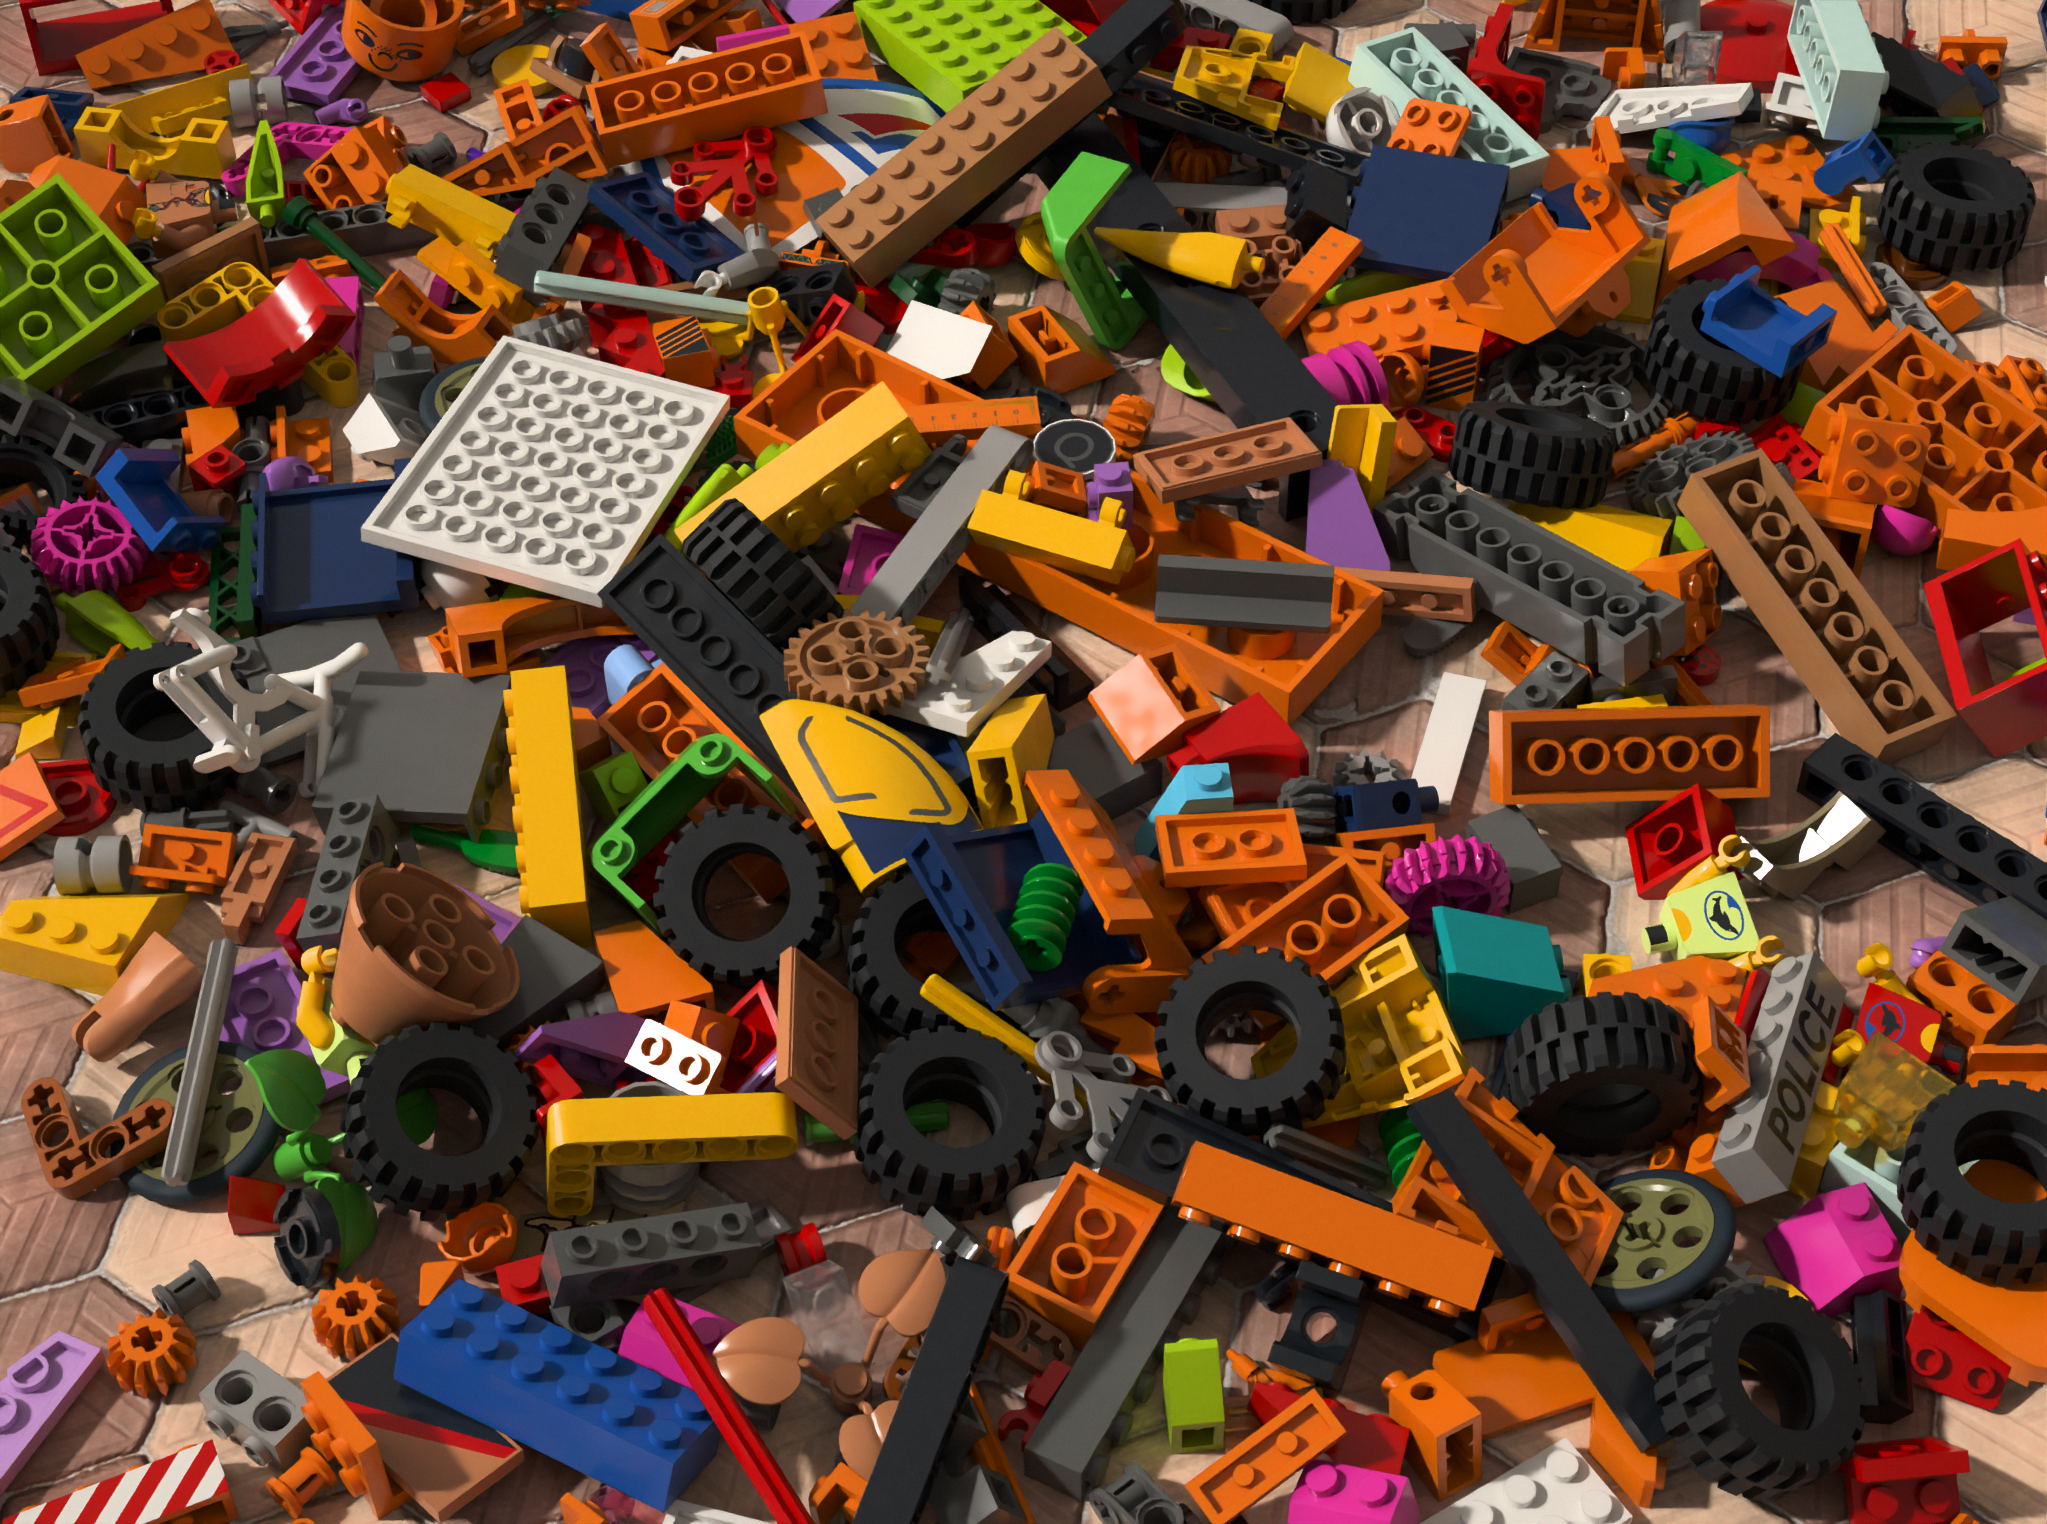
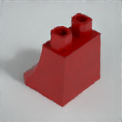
M1259 692L1184 732L1183 748L1167 755V766L1174 777L1184 765L1228 763L1234 796L1233 805L1248 802H1277L1278 796L1281 795L1280 788L1284 782H1287L1289 778L1309 776V754L1303 741Z

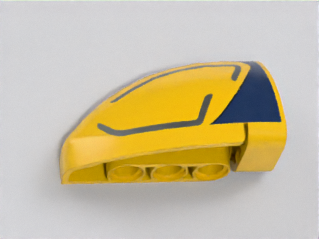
M800 699L784 700L759 715L776 751L827 843L838 853L865 898L874 897L876 887L886 879L892 880L895 884L897 873L910 868L902 851L925 824L940 822L948 836L985 830L966 796L939 763L910 738L886 724L854 710Z

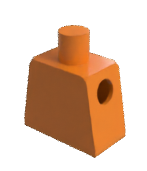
M48 94L0 107V159L6 170L16 173H32L37 166L58 154L69 158L73 157L75 150Z
M1428 1369L1412 1378L1403 1370L1390 1373L1380 1386L1381 1393L1389 1401V1417L1395 1420L1399 1426L1410 1429L1404 1457L1434 1498L1441 1502L1481 1480V1412L1436 1370Z

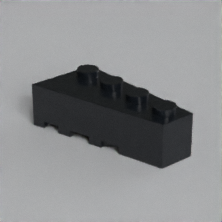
M1876 32L1871 33V37L1875 38V47L1878 54L1882 55L1884 69L1889 72L1888 90L1886 94H1881L1878 104L1881 108L1885 109L1889 106L1896 117H1984L1975 95L1976 86L1967 75H1959L1949 70L1943 63L1939 61L1935 63L1925 58L1915 49L1909 50L1900 45L1894 38H1886ZM1987 124L1984 135L1963 141L1953 146H1960L1961 144L1970 145L1972 146L1971 148H1974L1987 136L1990 135Z

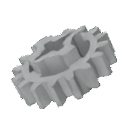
M558 313L513 325L514 335L511 336L512 338L564 352H569L567 343L585 337L579 318L560 322Z

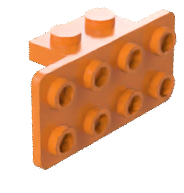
M1531 1293L1513 1299L1504 1297L1493 1301L1486 1308L1481 1309L1477 1332L1478 1338L1476 1341L1470 1339L1438 1350L1433 1356L1432 1364L1434 1369L1481 1412L1482 1440L1593 1402L1594 1384ZM1608 1313L1652 1377L1656 1380L1657 1378L1654 1377L1655 1358L1641 1334L1637 1333L1636 1325L1630 1315Z

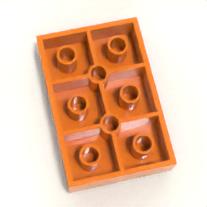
M1910 324L1815 404L1800 436L1814 448L1828 456L1831 441L1827 440L1828 423L1831 415L1837 416L1840 402L1856 404L1863 418L1928 427L1931 432V439L1916 502L1910 508H1897L1930 521V532L1934 525L1937 526L1936 536L1939 539L1948 508L1966 511L2003 512L2032 509L2047 505V421Z

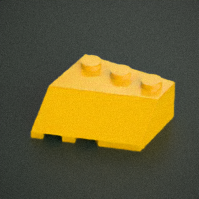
M190 893L41 896L11 900L0 916V968L2 971L104 996L154 931L165 939L168 937L191 900Z

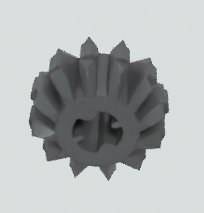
M973 268L953 269L950 277L944 281L943 292L939 293L941 302L938 305V309L960 315L974 300L988 314H991V311L995 310L993 307V302L996 298V294L993 292L995 283L990 279L989 274L982 273L981 270Z
M1315 776L1289 778L1280 788L1281 795L1277 798L1278 809L1294 808L1302 843L1330 846L1332 835L1336 832L1335 818L1337 817L1335 813L1337 801L1333 797L1331 784L1327 783L1324 778H1315Z

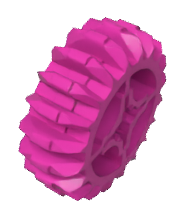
M79 495L77 502L72 504L62 500L60 509L48 507L46 517L38 518L36 529L32 530V548L30 549L32 561L42 571L50 588L60 586L63 592L67 594L73 590H77L80 595L91 590L103 592L106 589L117 593L120 586L119 583L131 585L134 578L133 575H141L142 568L144 567L143 563L147 562L148 546L113 500L110 499L104 503L98 495L92 501H84Z
M1456 834L1449 840H1443L1439 835L1437 841L1432 843H1426L1421 840L1420 847L1416 850L1405 849L1404 858L1393 859V868L1386 871L1384 884L1385 892L1410 918L1406 933L1418 931L1423 938L1429 934L1434 935L1432 907L1445 906L1499 917L1502 915L1501 907L1509 904L1508 896L1511 891L1509 871L1504 858L1501 857L1500 851H1495L1490 842L1480 843L1476 836L1464 841L1459 834Z

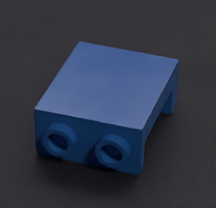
M1753 265L1744 273L1734 275L1730 282L1719 291L1714 290L1708 295L1702 306V311L1705 314L1700 330L1782 378L1827 343L1837 311L1823 303L1808 316H1805L1759 289L1757 283L1762 269Z
M119 448L95 478L152 552L206 551L218 542L219 534L228 525V522L223 516H196L172 485L168 477L182 462L174 450Z

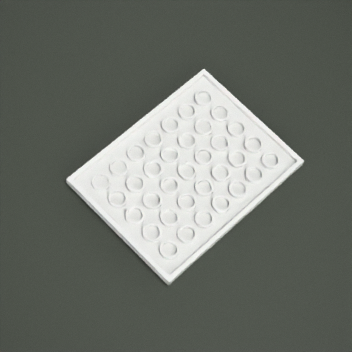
M503 335L362 525L361 540L387 549L603 608L605 602L597 593L635 558L730 409V395Z

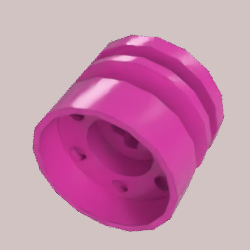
M1357 340L1330 349L1327 355L1318 353L1300 359L1337 405L1383 404L1389 411L1390 399L1387 381L1375 353L1367 344Z

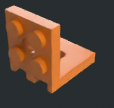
M317 1371L300 1382L307 1404L301 1407L305 1419L315 1431V1433L310 1435L311 1441L326 1462L334 1459L341 1468L339 1475L349 1492L355 1498L363 1495L371 1505L372 1512L378 1520L410 1500L412 1497L386 1473L377 1441L324 1376Z

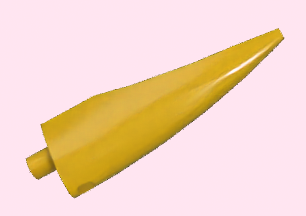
M1096 227L1094 231L1095 235L1145 262L1175 274L1228 289H1236L1247 271L1261 274L1265 266V258L1248 255L1246 239L1211 232H1157Z

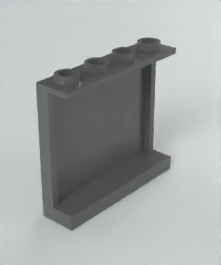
M360 670L311 807L323 834L326 835L335 801L378 795L393 821L465 824L471 841L479 842L484 824H488L491 819V800L495 789H499L502 784V765L506 754H509L506 728H509V723L505 713L503 690L511 689V676L489 674L463 678L461 673Z

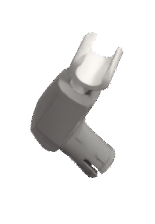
M754 223L748 225L744 229L748 252L719 265L717 273L710 270L702 272L693 288L706 287L708 289L703 295L715 297L722 285L728 291L763 283L773 277L775 271L779 269V257L771 250L768 226L758 223L759 235L757 237Z

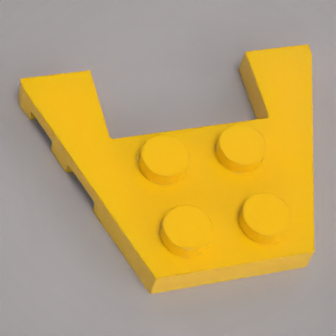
M1186 45L1175 76L1174 90L1270 130L1277 131L1284 103L1248 95L1247 92L1253 75L1286 83L1294 71L1297 57L1284 55L1282 62L1267 60L1266 53L1253 52L1250 59L1232 57L1233 52L1229 49Z

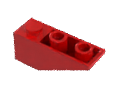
M1256 1381L1248 1401L1247 1410L1265 1425L1300 1399L1302 1395L1296 1394L1291 1387L1281 1383L1271 1382L1263 1384ZM1322 1398L1348 1435L1316 1459L1400 1475L1410 1432L1409 1428L1399 1426L1395 1420L1381 1414H1370L1367 1416L1347 1410L1342 1403L1336 1400Z

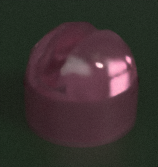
M608 1485L599 1488L588 1497V1500L595 1503L604 1512L608 1519L607 1524H619L615 1513L621 1510L629 1518L635 1506L634 1498Z

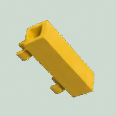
M411 163L400 173H394L390 177L385 189V193L389 195L385 211L393 214L388 218V223L403 229L410 222L439 237L443 236L456 245L466 241L491 261L496 257L494 253L504 234H507L513 219L517 215Z
M1010 469L1004 483L1003 494L982 489L967 527L976 544L1119 585L1123 573H1128L1131 570L1135 560L1136 549L1133 547L1127 530L1120 529L1127 512L1125 509H1122V501L1106 497L1100 510L1099 520L1096 522L1026 502L1031 483L1026 481L1027 474Z

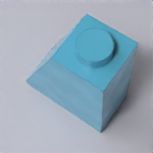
M1228 763L1182 766L1136 833V855H1145L1161 863L1155 832V816L1233 811L1234 796Z

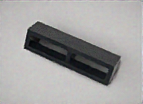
M1880 1289L1871 1295L1854 1294L1850 1308L1853 1365L1859 1364L1863 1377L1862 1382L1859 1383V1389L1866 1393V1411L1860 1414V1417L1865 1419V1423L1890 1425L1914 1413L1910 1351L1906 1340L1908 1332L1906 1301L1884 1289Z

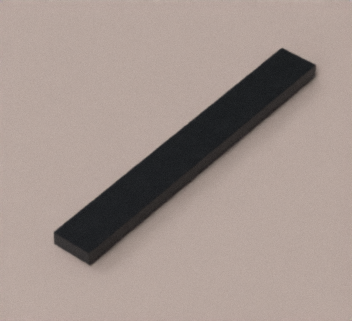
M1449 1089L1412 1103L1406 1112L1407 1116L1641 1454L1674 1439L1675 1437L1671 1431L1666 1433L1660 1420L1661 1416L1664 1415L1662 1405H1656L1654 1386L1657 1382L1452 1090Z

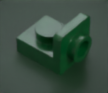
M935 268L930 271L924 281L916 276L910 281L896 273L888 287L908 306L914 300L938 308L941 302L939 293L943 292L944 281L948 278Z

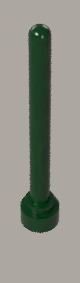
M303 195L293 198L283 210V219L294 229L311 232L341 260L347 259L350 268L374 289L379 291L387 279L318 219L319 215L314 204Z

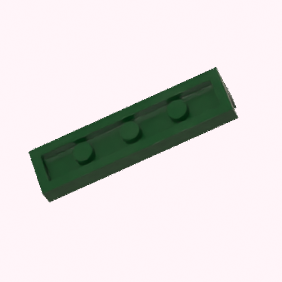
M253 503L242 504L241 525L225 527L219 534L218 542L212 547L208 615L211 617V623L209 628L220 635L231 625L236 627L240 637L223 638L228 643H234L252 636L257 638L261 636L262 632L260 607L253 608L250 595V583L257 582V577H254L251 566V551H258V546H255L251 529L252 521L258 520V516H255ZM240 541L239 549L234 553L224 548V542ZM233 567H237L238 577L231 582L222 577ZM233 595L237 597V604L233 610L228 611L220 606Z

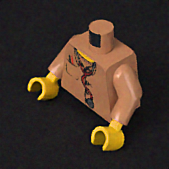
M141 149L135 152L129 168L131 177L138 181H145L148 178L151 182L146 183L147 209L137 208L132 224L135 226L134 230L139 238L149 239L151 237L156 259L175 255L217 234L218 223L239 221L235 198L213 201L208 182L178 180L161 168L158 170L153 169L155 158L149 152Z

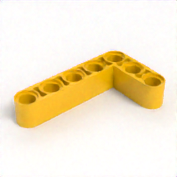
M234 262L167 302L157 312V321L163 346L168 341H181L200 337L231 324L259 305L276 287L250 263ZM338 345L327 355L321 351L302 367L306 374L301 376V378L331 406L346 408L358 401L360 388L356 364Z
M767 1092L569 1099L554 1103L547 1113L545 1168L548 1212L557 1218H567L569 1215L584 1216L589 1213L593 1207L595 1166L767 1160L790 1156L799 1147L794 1101L784 1093Z

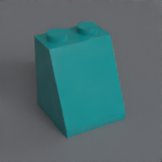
M1445 906L1432 907L1437 982L1441 998L1459 1040L1514 1033L1516 1028L1521 1027L1524 1020L1533 1013L1539 1015L1544 1007L1555 1002L1559 1005L1569 1002V998L1572 997L1570 980L1568 977L1560 978L1559 974L1564 972L1561 947L1559 944H1551L1547 926Z

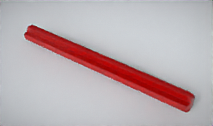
M659 1288L643 1299L644 1310L778 1524H815L729 1385L718 1371L717 1366L670 1291L666 1288Z

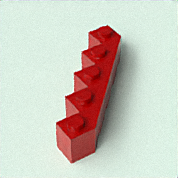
M588 222L578 232L590 237V240H592L578 276L637 285L621 233ZM577 234L568 242L569 244H574ZM581 301L582 313L587 314L589 318L592 347L599 350L600 361L666 378L645 310Z

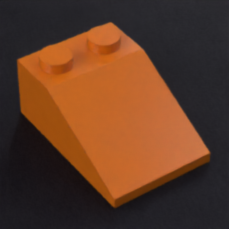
M1074 1161L1006 1272L1010 1274V1280L1006 1294L1063 1331L1069 1337L1073 1346L1083 1350L1148 1242L1163 1212L1164 1206L1101 1177L1097 1172Z

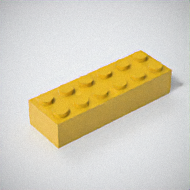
M881 381L673 531L683 544V540L724 500L736 498L795 553L802 547L817 541L823 532L838 521L849 518L866 501L884 493L890 484L901 476L916 470L933 452L886 384Z
M565 665L510 671L511 689L503 690L505 713L509 723V728H506L508 752L511 755L512 766L509 767L511 790L515 799V806H512L514 829L518 837V845L515 846L517 868L518 873L521 875L522 885L519 886L521 913L524 916L527 914L581 948L594 947L574 719Z

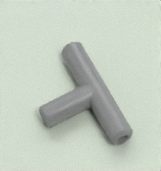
M225 800L219 806L218 810L232 811L234 823L243 826L236 834L238 835L235 859L241 856L252 832L296 838L298 841L299 835L296 830L236 803Z

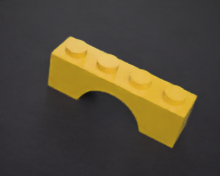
M87 106L74 127L82 162L102 168H107L108 146L111 143L116 146V168L129 170L135 152L141 149L153 155L155 158L153 169L155 170L161 168L175 176L184 175L207 179H222V173L236 159L229 122L223 120L193 117L184 134L173 138H161L150 135L136 127L122 110Z

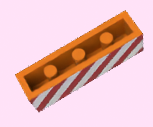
M209 1440L199 1445L185 1446L175 1454L149 1464L133 1466L123 1474L97 1484L80 1486L70 1494L42 1505L28 1506L18 1514L2 1519V1523L224 1524L240 1517L214 1442Z

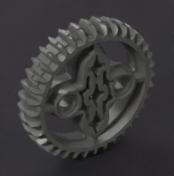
M1606 323L1602 326L1595 325L1586 334L1578 338L1557 328L1529 344L1519 342L1503 355L1492 359L1486 378L1485 395L1487 400L1524 404L1515 394L1510 384L1519 373L1526 369L1532 380V390L1535 392L1528 404L1579 415L1581 418L1591 419L1599 425L1608 427L1613 432L1616 440L1615 452L1625 448L1630 443L1639 444V438L1641 437L1649 438L1654 430L1662 428L1661 420L1669 417L1673 418L1675 409L1669 398L1664 400L1658 394L1656 385L1652 386L1646 374L1644 353L1648 340L1637 341L1635 333L1626 335L1622 333L1621 327L1613 330L1607 328ZM1633 377L1645 388L1651 398V403L1639 414L1634 411L1631 404L1632 397L1627 390L1632 383Z

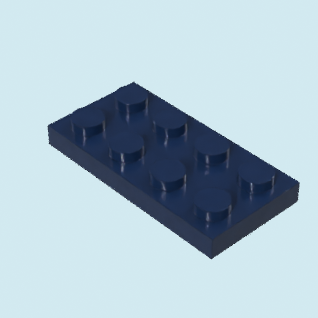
M648 172L590 185L587 196L588 200L688 282L697 281L701 273L706 270L717 273L719 265L746 253L702 216L695 222L683 221L675 212V194Z

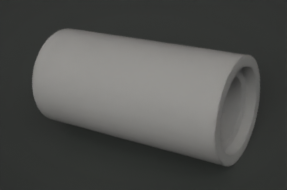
M1664 0V56L1674 64L1685 65L1692 63L1699 57L1701 52V0Z

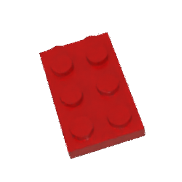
M1500 3L1495 16H1488L1484 37H1479L1475 58L1471 57L1469 61L1467 77L1529 136L1537 141L1541 129L1546 82L1543 78L1517 73L1505 67L1509 55L1514 5Z

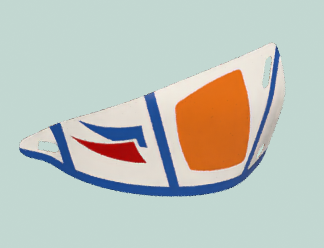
M822 78L828 113L769 128L777 140V151L769 158L773 172L778 175V192L772 196H763L756 192L755 177L758 172L753 160L745 167L750 192L756 197L755 213L748 217H742L733 212V196L735 194L732 182L730 181L706 202V210L702 217L745 252H748L744 229L754 223L755 234L758 237V223L765 224L769 229L768 235L771 250L780 259L782 251L794 253L818 237L802 208L805 200L835 188H839L843 196L847 195L852 187L863 182L947 113L921 91L910 87L874 80ZM739 135V136H737V137H731V138H727V139H723V140H719V141H715V142L730 141V140H740L743 135ZM693 147L612 167L613 170L617 168L623 169L625 176L648 172L674 194L678 189L686 186L699 188L712 176H694L693 182L686 186H678L671 181L670 167L674 162L681 160L695 162ZM736 154L716 155V160L730 159ZM621 227L620 233L622 235L623 241L632 238V236H630L626 232V230L623 227ZM672 269L675 283L687 281L681 278L678 275V273L674 269Z

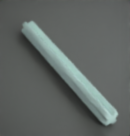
M541 270L537 271L534 279V292L536 294L686 317L696 315L699 319L748 326L749 319L746 313L750 309L748 302Z

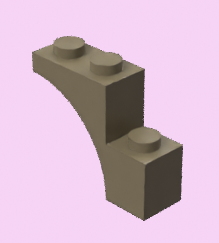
M1839 791L1820 810L1796 827L1768 839L1751 840L1741 837L1742 842L1735 846L1731 852L1735 856L1743 850L1751 853L1750 862L1744 867L1737 868L1751 883L1757 887L1760 885L1773 897H1776L1780 892L1795 901L1827 866L1830 867L1834 862L1850 871L1882 837L1886 830L1856 802Z

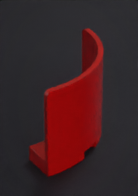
M299 258L278 287L250 312L231 324L209 334L188 340L168 341L163 349L212 408L238 406L256 401V393L262 392L274 385L281 390L306 374L302 367L321 351L327 355L342 339L357 316L312 264L305 258Z

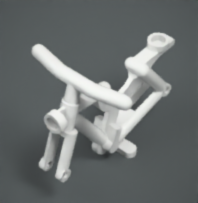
M183 608L173 612L169 620L190 635L197 642L202 653L157 673L153 677V684L156 689L164 691L214 744L212 751L195 758L193 768L205 774L226 766H230L240 773L250 772L259 766L261 755L306 733L303 782L299 784V792L304 798L315 796L333 748L334 739L338 734L345 711L333 705L332 679L346 673L365 659L369 652L367 645L362 642L355 643L336 658L306 670L277 675L269 674L264 679L265 693L257 694L244 689L235 680L230 666L232 660L237 656V648L209 628L211 617L206 612L197 608H188L186 610ZM208 672L222 694L233 704V721L193 678ZM314 686V694L303 688ZM287 700L308 711L259 736L260 726L255 725V713L269 711L284 704Z

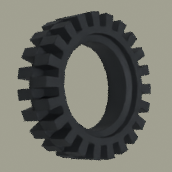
M3 434L0 443V473L15 474L37 483L48 492L53 502V508L60 509L62 500L70 504L76 503L79 495L84 500L86 492L85 487H81L83 483L81 474H74V469L65 464L61 465V462L52 458L54 453L50 456L46 454L49 445L40 441L37 449L29 446L31 440L29 437L22 436L20 443L15 444L13 435ZM0 508V522L5 525L4 531L6 534L15 537L11 545L20 550L25 545L28 554L31 555L32 530L36 529L38 518L46 517L47 512L41 515L30 516L19 515Z

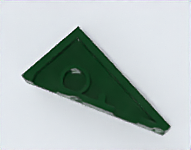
M1880 117L1878 127L1872 129V131L1895 160L1913 147L1917 149L1924 144L1937 146L1939 143L1955 145L1984 135L1986 124L1984 117Z

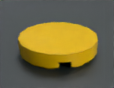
M527 44L503 51L495 57L491 65L494 85L499 89L528 79L534 97L551 92L556 86L532 73L530 70L533 57L547 58L550 48L543 45Z
M1041 213L1029 215L1016 230L1015 241L1019 252L1026 262L1039 273L1051 279L1065 281L1054 260Z

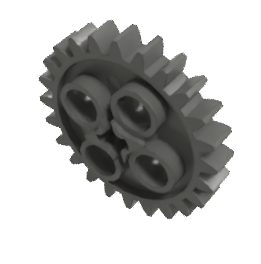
M1719 431L1712 437H1708V434L1704 433L1698 440L1694 441L1689 437L1682 445L1673 443L1669 449L1655 452L1657 455L1655 459L1643 460L1644 467L1634 468L1632 470L1634 475L1626 478L1628 484L1624 485V489L1632 510L1652 516L1659 513L1661 518H1665L1671 512H1675L1676 516H1680L1682 512L1677 503L1690 475L1755 451L1756 447L1753 439L1747 438L1746 433L1737 436L1736 431H1732L1724 436L1723 431Z

